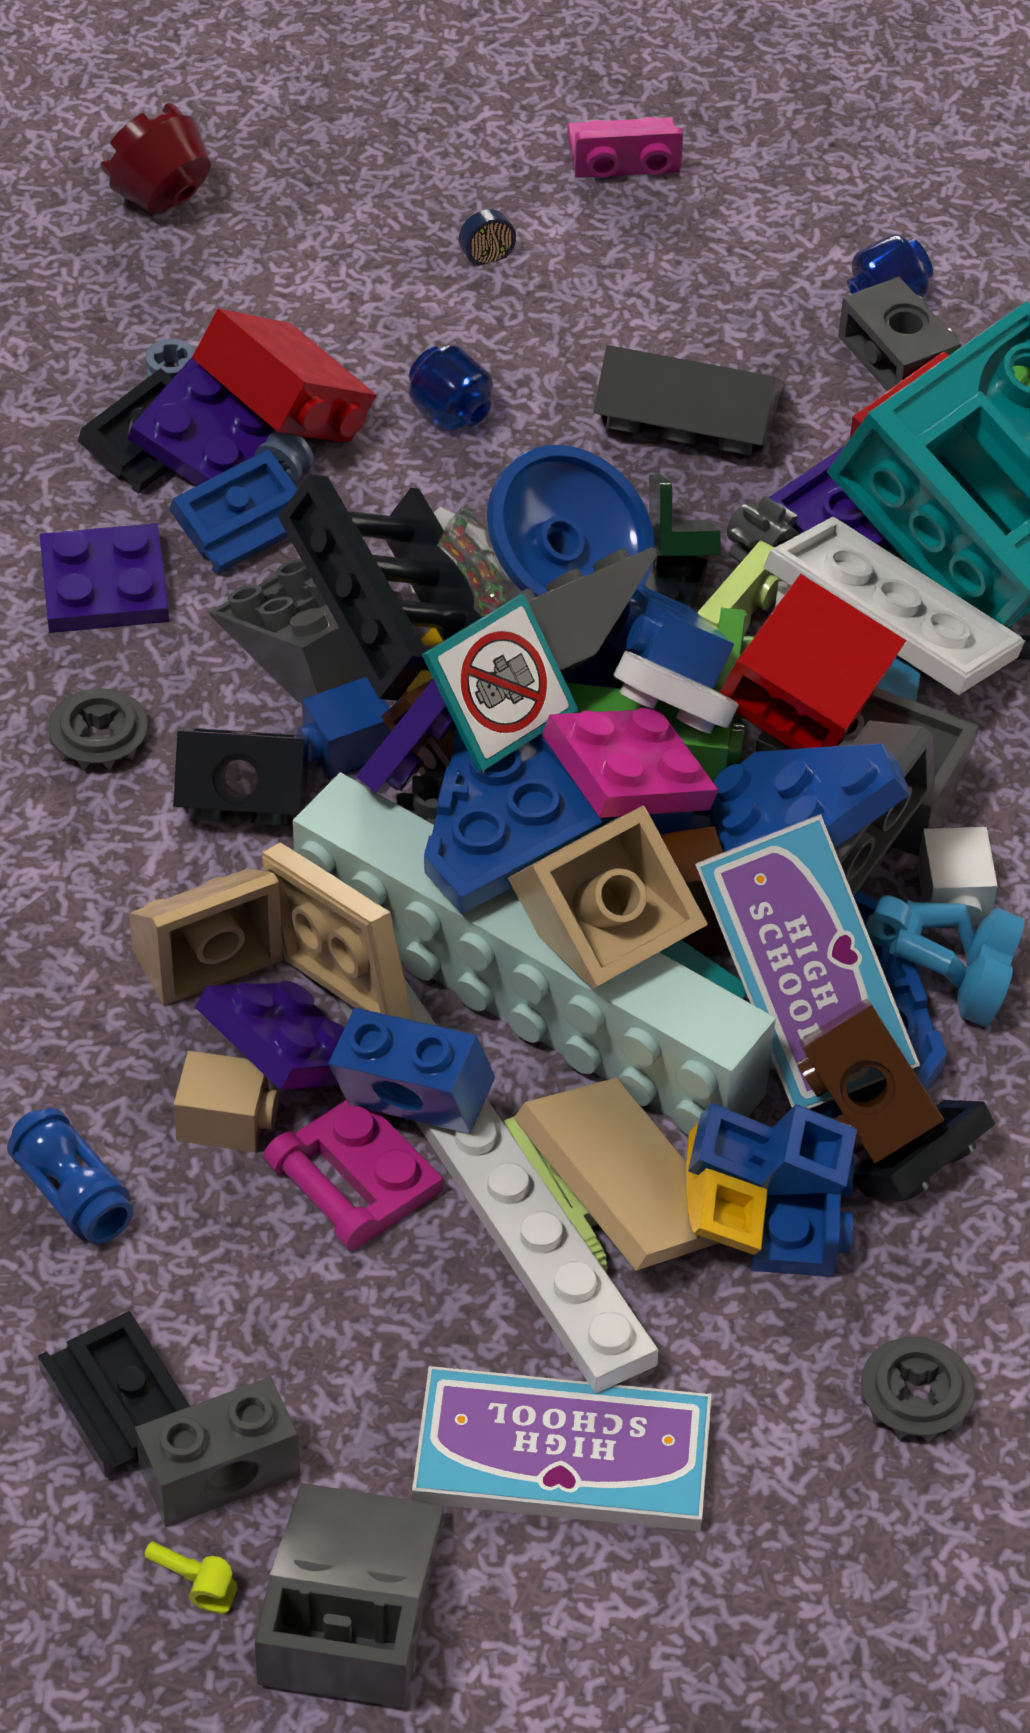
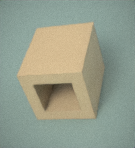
M188 1050L174 1101L176 1140L256 1153L261 1130H273L275 1126L279 1091L269 1089L268 1078L249 1059Z

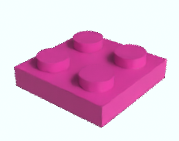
M638 708L636 710L583 711L580 713L550 714L542 736L599 818L623 816L643 805L649 814L711 809L718 788L660 709Z

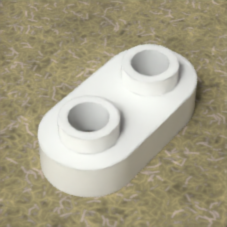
M624 652L614 673L616 678L624 682L620 693L652 709H655L658 700L664 701L680 709L676 716L677 719L708 734H711L715 725L728 728L739 706L737 702L722 693L631 652Z

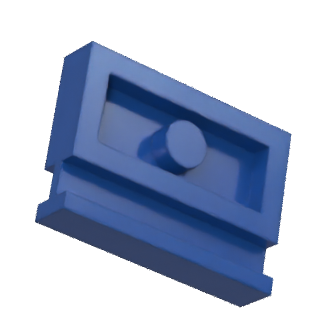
M267 449L173 498L169 510L201 556L206 555L213 565L212 570L218 575L289 537L278 516L298 489L270 449Z

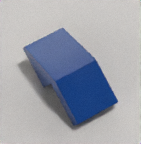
M711 1103L700 1114L688 1171L699 1175L708 1168L768 1189L767 1195L840 1193L847 1186L857 1129L797 1104L774 1127H770Z

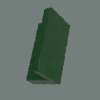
M649 475V517L654 533L655 551L660 556L721 555L720 530L708 520L672 521V483L662 475Z

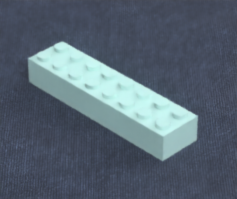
M341 772L294 818V851L390 912L400 960L419 979L436 980L453 990L467 1007L475 1011L487 1010L508 1022L512 1030L522 1039L533 1043L540 1041L563 1054L567 1063L583 1074L594 1072L606 1080L617 1077L640 1106H647L649 1104L673 1118L677 1127L688 1136L689 1131L699 1123L700 1114L711 1103L748 1117L765 1097L776 1018L660 952L605 983L592 988L538 936L513 887L472 910L461 914L424 873V853L428 837L432 835L434 825Z

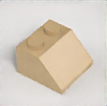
M644 805L616 818L508 877L538 936L592 988L605 983L708 925Z
M247 868L226 877L213 878L202 886L170 898L152 901L143 908L129 913L132 951L163 1006L204 991L206 986L220 985L282 961L279 881L274 872Z

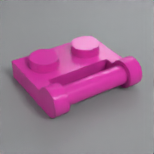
M347 1100L296 1133L285 1132L271 1141L263 1155L264 1161L277 1175L282 1176L286 1174L335 1226V1237L349 1251H354L443 1191V1177L379 1112L367 1110L359 1106H350ZM320 1152L369 1206L366 1208L362 1206L355 1208L309 1158Z

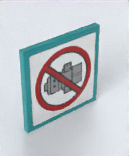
M525 594L518 595L422 654L477 771L487 769L543 733L550 714H567L578 711L577 705Z

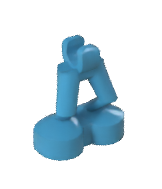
M886 895L878 901L875 912L868 917L865 927L873 944L890 947V954L945 976L957 987V1005L960 1017L987 1028L1000 1009L1009 988L1013 973L1011 963L1023 933L1025 919L995 907L981 921L974 933L965 903L912 902L910 900L905 903L898 898ZM956 927L966 954L967 967L963 965L953 951L921 936V930Z

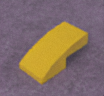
M697 1123L689 1131L686 1160V1198L692 1232L695 1235L755 1255L761 1250L768 1189L708 1168L699 1175L689 1172V1164L698 1128Z

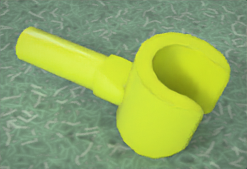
M154 1541L149 1543L144 1554L146 1559L183 1576L186 1580L194 1582L189 1593V1600L193 1605L222 1615L228 1613L238 1587L236 1581L232 1578L231 1567L225 1559L219 1556H208L200 1562L193 1558L189 1559Z

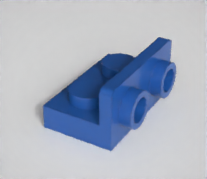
M854 1156L851 1159L847 1186L840 1193L767 1195L761 1250L755 1255L752 1254L751 1271L834 1277L837 1254H850L853 1213L840 1212L841 1196L851 1197Z

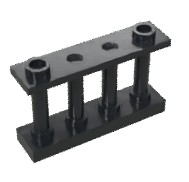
M309 474L278 516L379 699L398 701L421 671H429L422 654L435 646H425L413 626L436 628L442 640L445 641L483 617L480 615L483 606L477 598L476 586L473 585L472 580L465 574L458 559L439 542L442 534L446 537L447 535L421 490L418 488L410 487L390 516L348 511L328 476ZM363 537L385 540L395 557L372 555ZM388 581L411 584L420 602L398 600Z

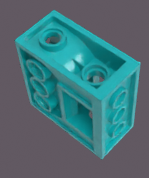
M1028 301L1021 304L870 411L827 471L829 476L911 567L1007 628H1010L1030 612V387L1023 385L1015 377V370L1013 369L1014 366H1024L1030 369V303Z

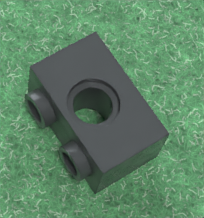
M900 276L843 297L838 337L886 391H889L943 351L951 355L961 348V343L954 331L944 326L928 308L925 300L920 295H916Z
M271 1376L135 1427L139 1469L165 1528L300 1476L299 1434Z

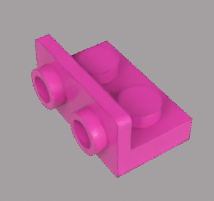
M645 117L642 119L612 121L592 120L589 122L568 123L567 139L575 178H607L620 175H660L663 173L681 172L683 134L680 127L674 126L673 117Z

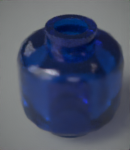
M890 234L855 254L851 262L853 277L847 280V285L850 293L853 294L900 276L916 295H920L923 298L929 289V279L933 276V267L925 249L915 238L907 240L902 235Z
M457 345L443 346L441 348L438 346L431 347L424 351L413 363L408 376L410 381V399L436 425L447 431L455 430L465 425L469 427L475 426L486 417L492 405L490 400L493 390L492 376L464 349Z

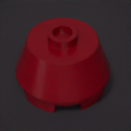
M171 103L164 105L162 110L164 114L151 120L144 113H141L128 122L110 141V144L116 150L111 160L108 159L101 162L102 170L110 179V188L153 214H160L175 205L183 204L189 200L204 182L211 168V162L195 119L191 116L183 115L177 106Z

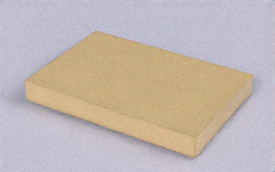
M281 842L262 851L263 856L261 858L264 871L274 872L279 881L281 938L285 961L355 1008L413 1020L390 912Z
M617 1077L524 1102L514 1120L636 1271L718 1244V1242L693 1234L687 1209L686 1161Z

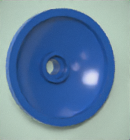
M545 445L526 451L501 472L491 490L487 508V524L493 550L512 582L521 591L532 589L536 597L548 592L545 587L548 583L573 569L579 568L583 577L595 572L592 567L595 563L618 550L625 548L628 555L633 556L651 547L655 549L650 517L635 488L613 465L584 449L567 445ZM549 542H551L556 547L557 551H555L551 547ZM652 565L650 566L649 570L647 571L639 585H645L650 575Z

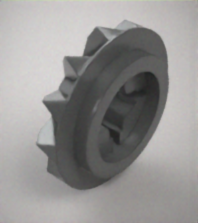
M106 688L80 691L64 699L51 714L48 725L50 744L57 748L62 762L74 759L79 763L83 771L93 763H103L110 771L115 760L133 761L136 748L146 745L147 715L137 700L121 691ZM87 725L99 730L109 726L110 737H104L98 733L88 737Z
M922 1337L895 1339L880 1346L866 1361L861 1377V1401L866 1402L871 1410L873 1423L883 1422L894 1429L898 1440L910 1434L923 1436L927 1443H929L939 1433L947 1430L955 1433L961 1421L971 1411L975 1392L972 1374L965 1361L954 1350L940 1342ZM935 1379L930 1387L929 1402L926 1403L918 1396L910 1400L904 1399L900 1401L904 1393V1381L908 1380L914 1386H919L924 1382L929 1384Z

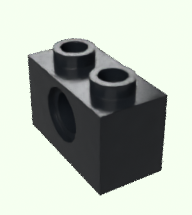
M190 727L178 730L173 807L189 808V818L196 820L225 821L227 820V810L252 812V823L289 825L290 815H298L305 808L310 735ZM243 760L255 768L258 783L252 793H237L227 784L225 773L231 761Z

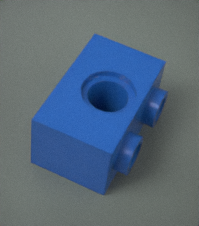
M355 1007L328 1063L350 1106H359L367 1110L471 1134L495 1079L493 1070L477 1035Z

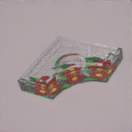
M460 508L448 521L437 546L455 562L468 580L474 595V610L484 617L497 609L502 602L522 591L512 582L498 561L491 544L488 527L469 511Z

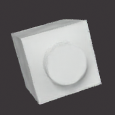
M987 827L923 829L917 863L923 902L965 903L972 926L980 924L993 910L998 887Z

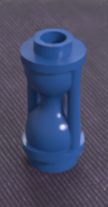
M55 1108L34 1110L25 1114L17 1121L8 1141V1154L23 1169L65 1220L73 1234L79 1238H87L92 1244H102L118 1236L128 1226L133 1217V1207L129 1203V1191L121 1181L115 1178L83 1140L64 1113ZM78 1155L82 1158V1160L87 1164L88 1167H82L77 1162ZM50 1178L58 1181L60 1185L59 1191L50 1182Z

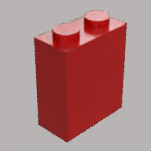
M218 308L192 356V359L280 433L347 443L363 427L367 412L377 396L289 322Z
M800 573L738 658L720 693L739 704L735 713L792 749L838 746L884 679L907 640Z

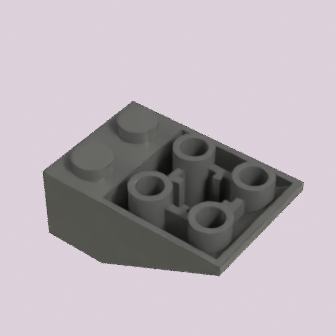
M653 547L633 556H629L625 548L618 550L592 566L595 572L583 577L579 568L573 569L545 586L548 592L536 597L532 589H527L508 598L498 608L518 595L525 594L562 676L565 678L598 652L657 557V553Z
M301 559L292 560L281 565L276 570L274 577L259 585L245 586L235 590L228 596V602L209 612L210 616L297 702L302 703L304 698L366 677ZM393 590L397 599L403 600L401 593Z
M301 1483L270 1573L256 1634L257 1685L406 1708L444 1514V1505Z

